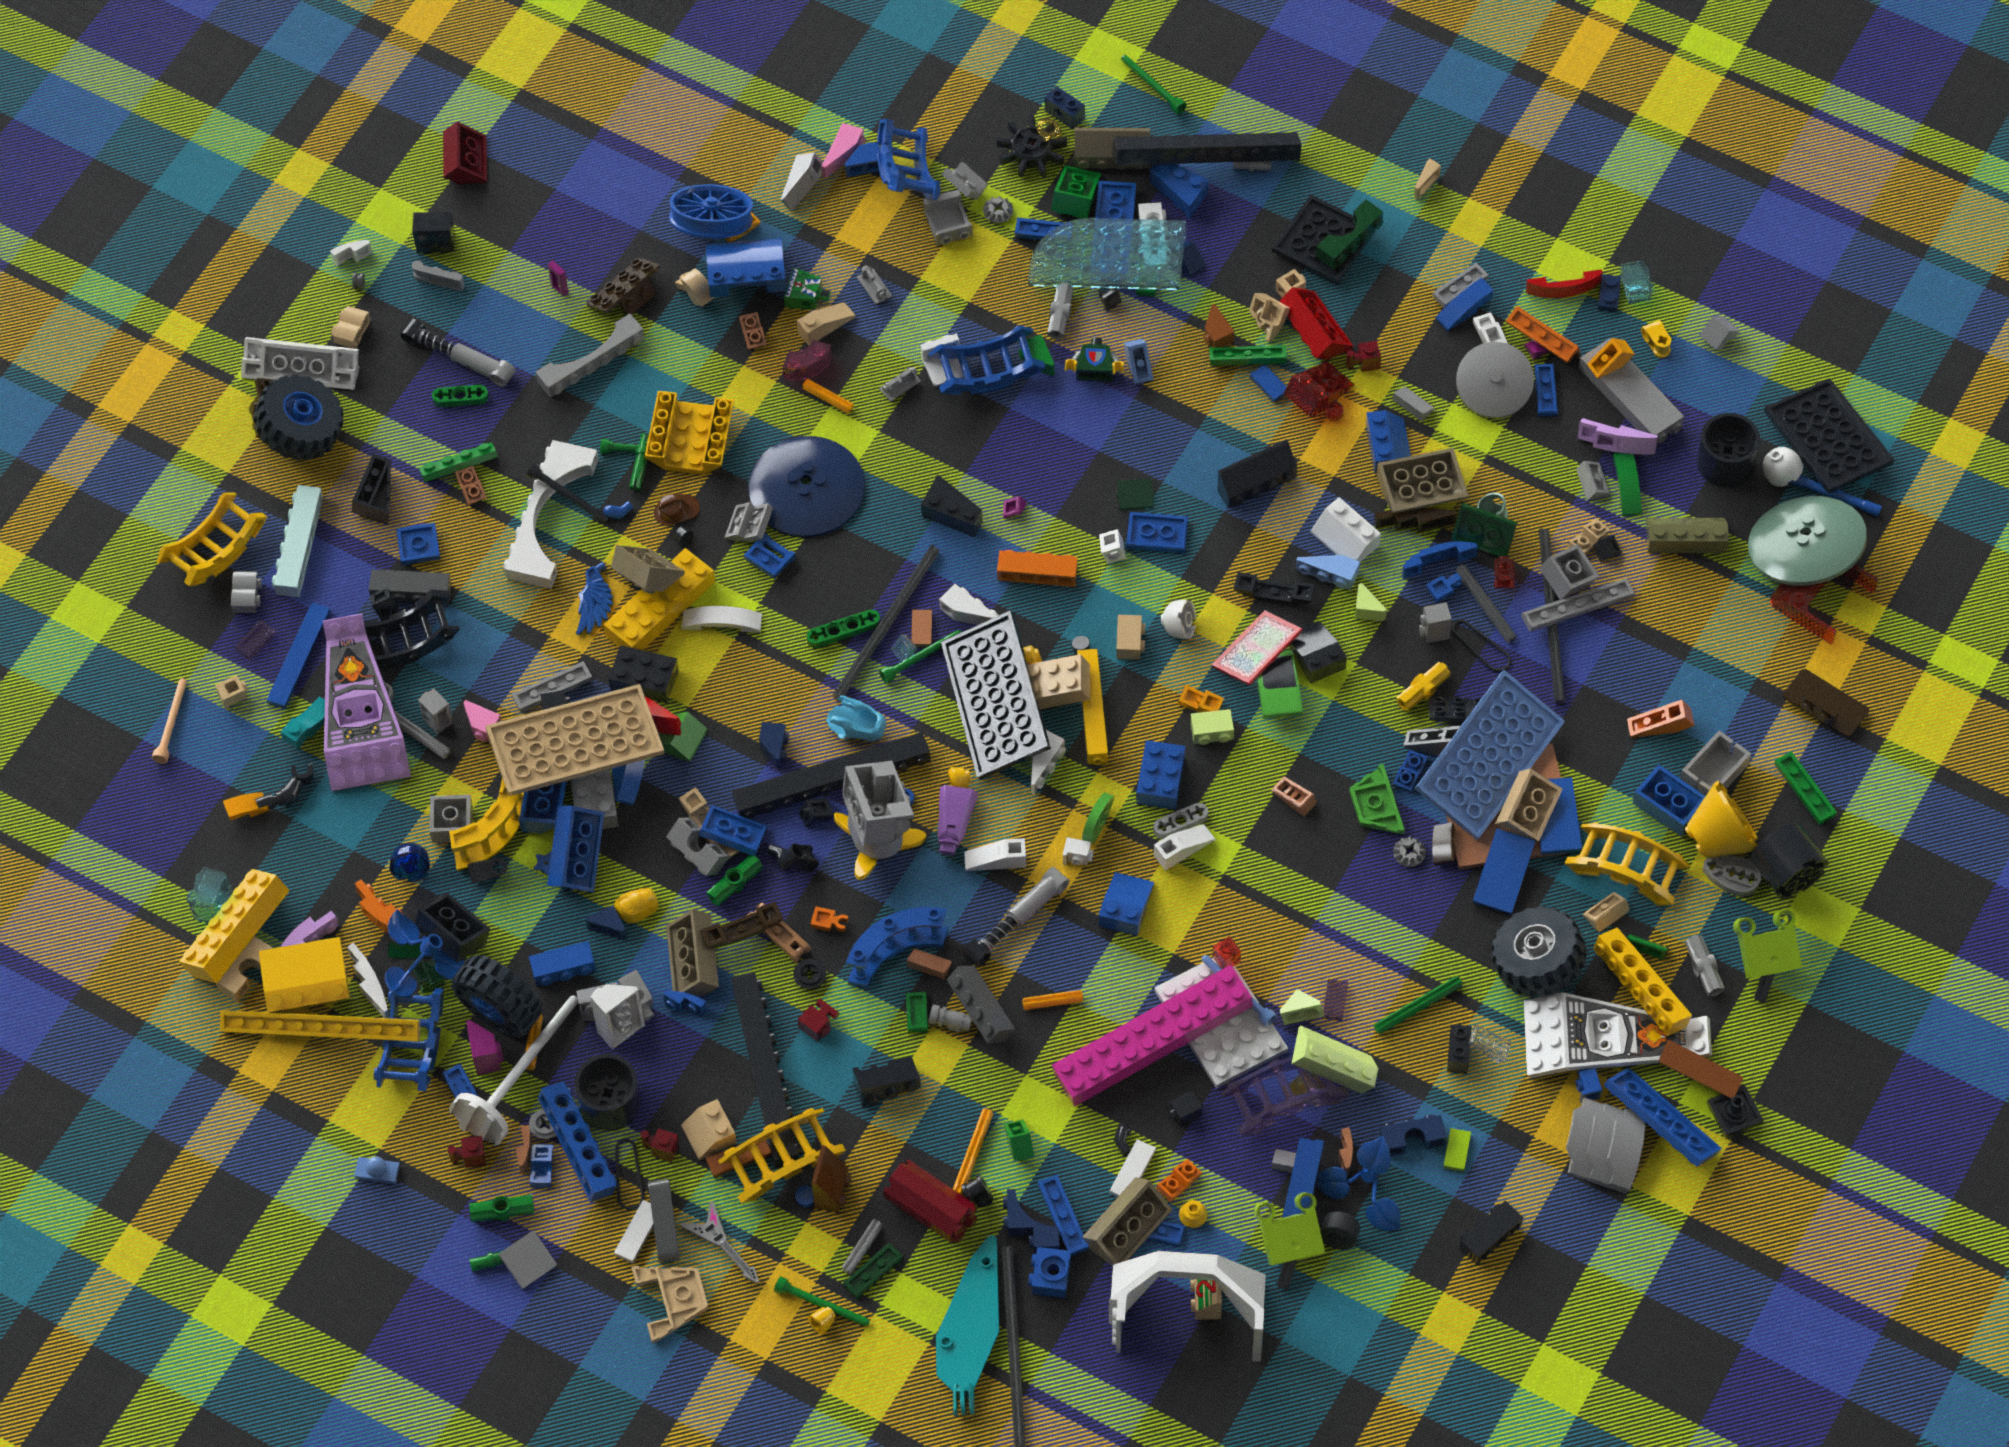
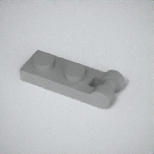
M421 261L412 263L413 274L416 280L463 291L465 286L463 275L457 272L445 271L438 267L425 266Z

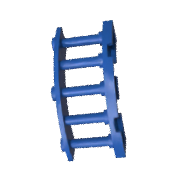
M881 119L879 121L877 144L881 145L880 153H877V161L883 183L887 184V188L892 191L903 193L904 189L922 192L928 199L937 200L941 192L940 182L935 181L931 177L926 162L928 128H917V132L894 128V120ZM892 135L915 140L914 152L893 148ZM893 155L914 160L915 168L895 164ZM906 174L916 176V180L906 178Z
M1020 325L1002 336L985 342L979 341L975 344L961 346L945 344L936 346L928 354L929 357L940 358L947 379L945 383L939 386L941 393L961 395V392L970 391L972 395L995 391L1014 385V380L1022 377L1024 379L1030 378L1045 369L1044 361L1032 358L1026 337L1034 332L1033 328ZM1019 341L1025 361L1013 367L1007 346ZM1000 349L1006 371L993 374L986 353ZM979 355L985 377L972 378L966 358ZM948 359H958L964 378L954 377Z
M938 907L905 909L890 914L873 924L860 936L849 953L846 965L854 966L849 976L848 985L868 989L880 965L887 959H891L904 952L905 949L911 947L943 949L948 927H942L947 909Z
M436 988L429 996L410 995L405 998L397 997L389 991L388 1003H391L389 1018L420 1020V1027L427 1028L429 1033L428 1039L424 1041L383 1040L382 1047L384 1051L378 1067L374 1069V1080H377V1087L381 1088L385 1079L415 1081V1084H418V1091L427 1090L431 1081L428 1073L434 1070L439 1046L441 1027H437V1023L439 1022L440 1015L443 1014V988ZM398 1003L429 1004L431 1007V1018L397 1017ZM393 1047L422 1049L425 1052L423 1059L420 1060L391 1058ZM388 1067L416 1068L419 1070L416 1073L388 1071Z

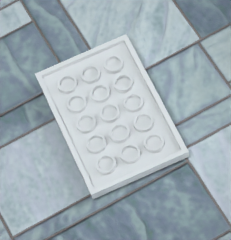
M1226 951L1211 958L1222 969L1231 965L1250 995L1257 1001ZM1202 963L1155 987V993L1163 1003L1215 973L1205 963ZM1252 1008L1188 1043L1216 1089L1288 1052L1287 1045L1274 1025L1267 1023L1268 1026L1265 1027L1260 1022L1259 1014Z

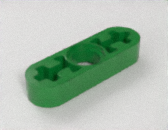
M483 385L442 387L435 389L432 393L433 403L437 407L479 405L487 402L489 397L487 388ZM458 393L465 394L463 399L455 398ZM440 395H443L442 400H439Z

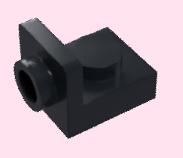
M827 798L806 800L799 810L800 819L805 827H809L816 820H829L834 815Z

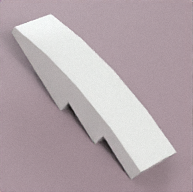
M352 943L347 949L349 956L356 963L353 965L355 974L362 981L359 984L361 993L384 1018H389L385 997L376 974L365 956Z

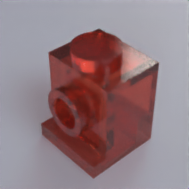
M1508 556L1494 559V588H1514V559H1510Z

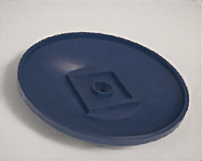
M799 436L775 444L760 456L750 473L748 490L752 505L759 506L769 503L773 507L767 526L788 536L809 538L829 534L841 528L853 518L863 501L865 481L858 460L844 446L823 437ZM809 479L811 483L806 485L802 484L801 481Z

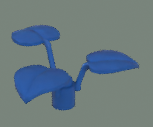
M398 909L391 915L388 922V932L392 940L399 945H405L407 942L411 946L421 943L420 952L422 954L406 973L402 968L396 966L386 971L385 982L390 992L400 998L409 997L415 992L417 982L409 974L425 956L434 955L433 961L436 962V971L443 978L452 980L465 961L461 960L457 963L440 948L443 944L442 939L436 934H430L428 937L424 936L422 939H419L420 932L416 924L404 916Z
M1383 1136L1360 1146L1357 1151V1159L1361 1166H1363V1169L1351 1179H1347L1346 1171L1340 1167H1329L1318 1173L1316 1186L1332 1199L1344 1198L1350 1190L1348 1183H1352L1359 1177H1362L1363 1181L1367 1183L1372 1182L1373 1205L1368 1206L1366 1209L1367 1219L1373 1226L1381 1230L1395 1231L1400 1228L1401 1214L1398 1205L1388 1198L1376 1201L1377 1177L1379 1174L1385 1173L1391 1164L1390 1150Z

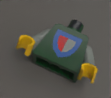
M1094 337L1091 339V344L1082 345L1080 351H1077L1071 359L1065 361L1064 371L1070 369L1076 372V380L1113 382V374L1119 371L1124 373V363L1118 359L1114 352L1110 351V346L1102 345L1103 340L1101 338Z

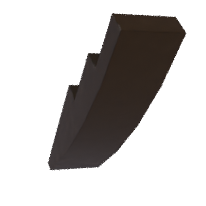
M1418 508L1393 514L1391 510L1374 513L1373 523L1375 529L1395 525L1396 531L1416 527L1417 532L1421 533L1455 524L1456 512L1439 508Z

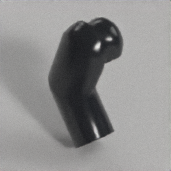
M771 844L768 848V854L777 856L779 868L787 870L779 860L780 855L787 849Z
M1122 1124L1116 1129L1114 1143L1122 1155L1126 1156L1131 1151L1126 1142L1127 1136L1131 1133V1128L1129 1125Z

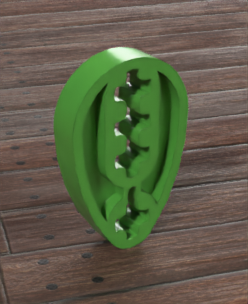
M1104 792L1095 803L1083 830V841L1091 842V844L1096 842L1112 807L1113 795Z

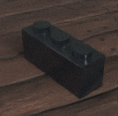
M1506 1200L1501 1205L1496 1204L1486 1218L1482 1217L1476 1222L1475 1228L1471 1231L1467 1230L1462 1234L1459 1249L1478 1265L1522 1226L1523 1217Z

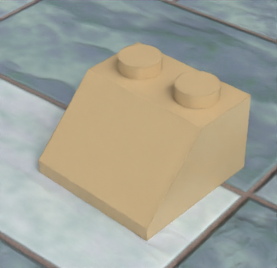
M718 1099L699 1107L681 1124L698 1160L737 1143L735 1132Z

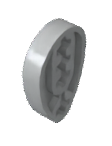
M1727 855L1707 858L1703 864V873L1707 878L1727 893L1745 897L1753 894L1759 888L1761 873L1749 859ZM1711 864L1715 865L1713 870L1709 869ZM1731 871L1735 872L1733 877L1729 876ZM1743 874L1744 878L1739 880V876ZM1750 878H1754L1752 884L1748 883Z

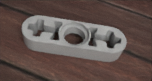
M1196 803L1157 819L1153 827L1154 835L1157 838L1164 839L1171 834L1204 823L1208 818V808L1202 803ZM1196 811L1202 813V816L1196 814ZM1178 817H1183L1186 819V823L1179 825L1175 820ZM1159 826L1166 828V831L1159 829Z

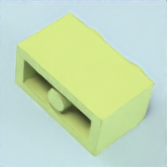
M1231 710L1191 714V730L1194 744L1205 745L1210 742L1233 740L1234 728Z

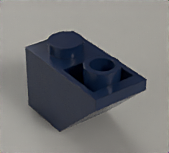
M762 722L759 735L760 749L776 768L781 769L782 761L785 762L787 751L784 750L785 744L789 743L790 733L786 731V724Z

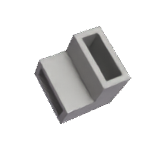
M1712 316L1699 335L1714 349L1721 350L1728 340H1734L1740 330L1724 316Z

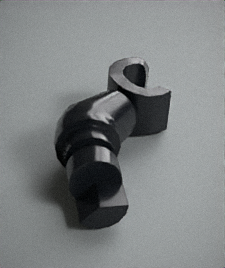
M311 763L307 765V773L298 774L296 766L292 765V778L289 779L283 788H280V791L275 792V795L268 794L256 798L257 807L267 806L270 810L276 808V805L289 806L295 803L299 798L303 785L310 783L313 778V765Z

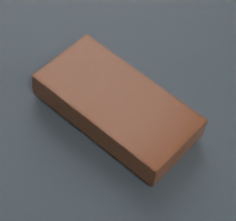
M912 610L911 645L912 647H928L932 643V610Z

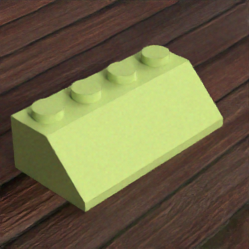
M1303 1026L1299 1027L1292 1059L1293 1065L1361 1094L1375 1087L1378 1067L1372 1056Z

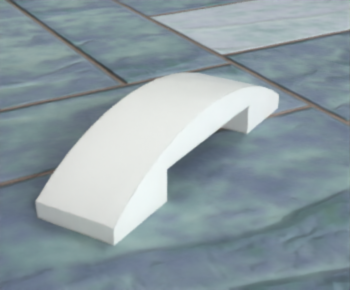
M728 606L691 608L683 611L682 630H702V626L740 628L741 632H761L762 613Z

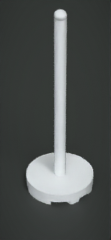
M572 995L569 997L487 1101L469 1093H461L450 1105L449 1111L450 1114L453 1112L460 1122L459 1128L464 1132L468 1130L475 1136H482L483 1141L495 1143L494 1146L501 1143L508 1134V1125L495 1107L574 1009L576 1004H578L576 996Z

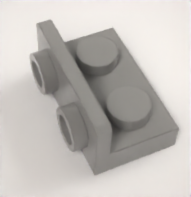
M963 162L956 169L946 168L942 173L946 179L968 198L978 200L988 186L981 177Z

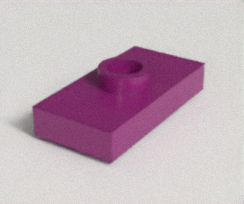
M552 260L548 263L551 286L562 296H565L569 293L567 275Z

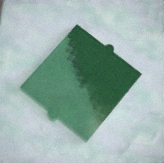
M1151 479L1117 481L1118 493L1116 497L1119 498V510L1154 508V491H1152Z

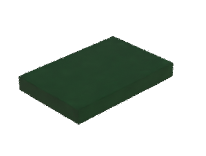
M1462 503L1451 540L1476 543L1478 550L1507 559L1518 522Z

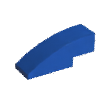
M1481 277L1455 297L1436 316V320L1447 332L1476 314L1480 306L1493 299L1494 290Z

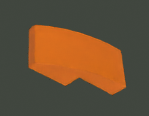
M1186 1159L1173 1169L1172 1174L1159 1182L1156 1189L1169 1202H1172L1201 1176L1202 1172L1189 1159Z

